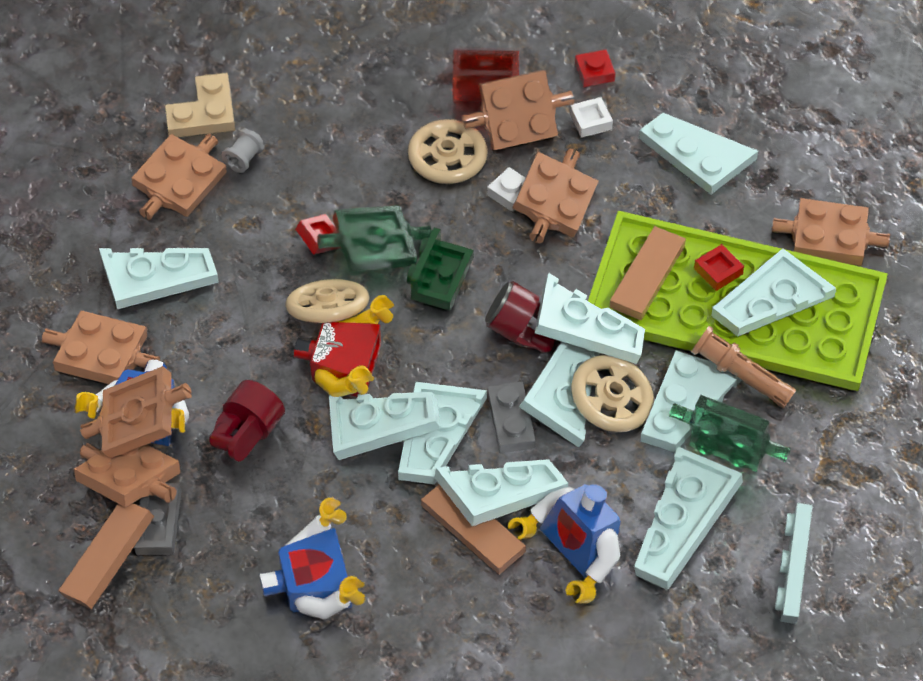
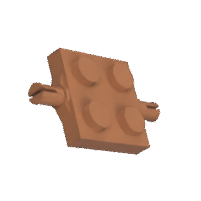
M545 70L479 84L482 98L481 112L462 115V121H465L463 123L465 129L484 125L489 133L493 150L558 136L555 121L556 108L573 105L574 99L570 98L573 97V93L568 91L553 95L548 86Z
M171 134L134 174L132 186L146 193L150 198L139 210L144 218L146 217L147 220L152 219L161 207L173 209L188 217L226 174V165L208 154L218 144L215 136L211 138V134H207L198 146H194Z
M568 149L562 162L537 152L512 209L527 215L535 222L529 237L534 241L538 232H540L536 243L544 241L548 229L558 230L570 237H574L578 231L598 180L574 168L580 157V153L577 150L572 159H570L574 149Z
M801 198L799 211L794 221L775 217L773 219L772 232L792 234L794 252L846 264L862 266L864 251L868 245L888 248L890 234L870 232L867 224L868 207Z
M80 311L73 326L66 333L46 328L42 335V343L61 347L53 361L55 371L106 384L118 380L122 372L127 369L133 370L137 366L145 368L149 360L160 361L159 356L141 353V347L147 338L146 326L85 311Z
M161 366L103 390V406L99 417L88 423L81 424L80 427L82 429H80V432L85 439L101 433L102 453L109 458L171 435L172 407L175 403L190 399L192 397L191 388L188 384L184 383L171 389V372Z
M86 443V446L83 445L81 447L80 456L87 459V461L74 468L76 481L116 503L127 507L138 499L149 495H156L166 502H171L170 499L173 501L176 497V489L165 483L180 474V465L178 460L146 444L116 457L109 458L102 453V450L92 446L90 443Z

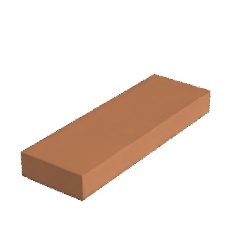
M654 226L612 296L609 308L642 321L684 249L686 238Z
M440 485L436 486L421 499V506L498 575L526 553V545L496 519L471 526Z
M133 503L127 507L117 504L59 589V592L65 598L92 610L154 518L153 514L148 509Z

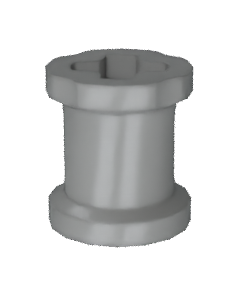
M245 128L241 129L238 133L237 141L231 147L225 148L221 153L224 163L237 173H244L248 169L249 161L255 154H260L265 148L261 137L254 131Z

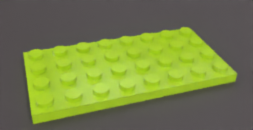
M617 212L588 302L600 309L610 307L612 296L652 229L656 226L686 238L684 249L642 321L610 308L644 328V340L692 351L707 327L711 326L713 333L730 344L734 342L738 344V347L741 349L739 352L764 369L859 391L888 273L786 250L836 288L835 297L737 336L711 316L712 308L776 255L781 248L627 212ZM723 244L744 265V272L739 278L715 291L694 269L696 259Z

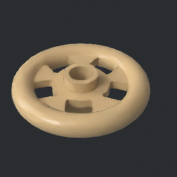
M450 119L437 120L424 125L415 132L409 142L408 158L414 170L427 180L441 184L460 183L472 178L483 168L488 153L485 139L474 127L465 129L463 125L465 122ZM456 133L461 135V138L458 140L454 137H447V134ZM431 136L437 139L432 146L424 143ZM464 147H474V155H464ZM431 155L437 163L430 166L424 161V158ZM458 162L461 164L462 168L449 171L447 166Z
M342 279L320 280L305 284L292 291L286 299L285 307L287 312L298 320L310 323H330L348 319L363 311L369 303V293L365 287L353 281ZM345 299H354L353 301H345Z
M600 355L583 362L574 373L571 385L572 397L579 412L590 423L606 431L628 432L646 422L654 404L653 390L647 377L633 363L608 355ZM609 369L612 376L601 379L597 371ZM626 376L636 386L633 390H630L628 385L622 380ZM586 385L596 386V397L587 396ZM630 400L639 405L634 413L625 408ZM601 408L607 411H616L615 416L610 417L601 413Z

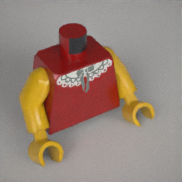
M379 295L371 302L370 309L345 320L323 323L317 341L297 338L294 358L311 361L312 380L332 397L346 395L357 397L358 394H367L370 381L375 379L372 374L381 348V329L378 323L380 320L383 323L392 321L393 313L389 309L394 307V303L387 296Z

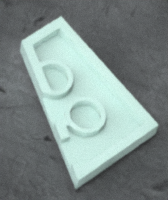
M665 113L660 114L641 128L639 132L640 140L710 195L757 160V150Z
M99 248L117 309L219 283L218 274L209 248H166L163 252H144L143 248H130L129 253H112V248Z
M781 249L712 308L711 316L735 335L740 336L835 297L836 288L785 249Z
M548 273L544 282L535 333L637 364L642 353L645 329L610 308L600 309L586 301V294L577 289L574 292L567 290L557 284L559 281L557 277Z
M415 382L414 393L433 392L436 397L441 429L404 440L398 471L399 480L435 484L437 482L435 479L436 467H446L486 401L487 390Z
M433 392L392 393L388 398H373L370 394H358L357 399H343L342 397H332L329 395L333 453L338 460L441 429L438 401Z
M549 459L506 462L503 468L484 469L482 464L469 465L466 471L450 472L449 467H436L435 471L436 481L471 526L535 505L551 492L568 487L566 479Z
M797 503L794 514L787 513L784 536H790L788 551H782L780 573H786L784 588L778 587L775 610L781 611L780 622L796 624L799 617L813 505Z

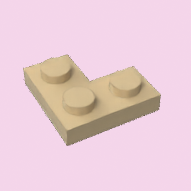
M228 73L196 76L198 101L165 105L169 136L173 134L176 137L235 131Z

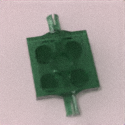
M400 205L339 209L334 211L332 218L337 233L318 234L317 244L319 249L339 247L344 253L350 272L410 267L412 264H416L418 259L413 244L414 241L423 240L424 238L429 239L432 229L430 225L412 227L404 218Z
M700 395L694 410L674 403L669 413L670 418L672 417L689 424L691 429L689 446L696 448L705 455H714L727 460L738 468H747L757 472L765 454L780 459L783 462H786L789 457L791 447L771 441L768 433L769 420L704 395Z

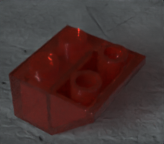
M454 48L453 101H482L479 84L519 75V49Z

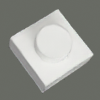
M601 97L570 105V115L581 138L612 130L613 120Z
M508 167L487 187V195L514 212L515 210L512 207L525 177Z

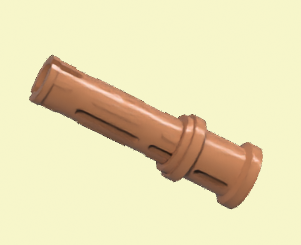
M708 326L691 352L695 355L700 353L716 364L718 371H729L761 394L773 400L781 408H784L796 389L747 358V356L739 352L741 349L738 347V344L735 342L732 344L728 343L713 333V328Z

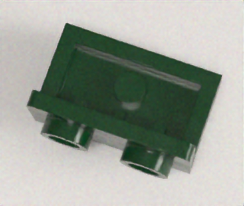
M434 227L429 239L424 238L419 249L420 259L417 265H411L407 275V284L411 285L412 300L451 310L474 259V250L441 241V229Z

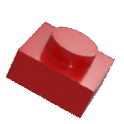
M607 49L575 55V66L583 87L615 82V70Z
M326 214L300 220L295 228L313 255L337 249L344 241V238Z
M721 244L696 259L694 269L715 291H718L742 276L744 265Z

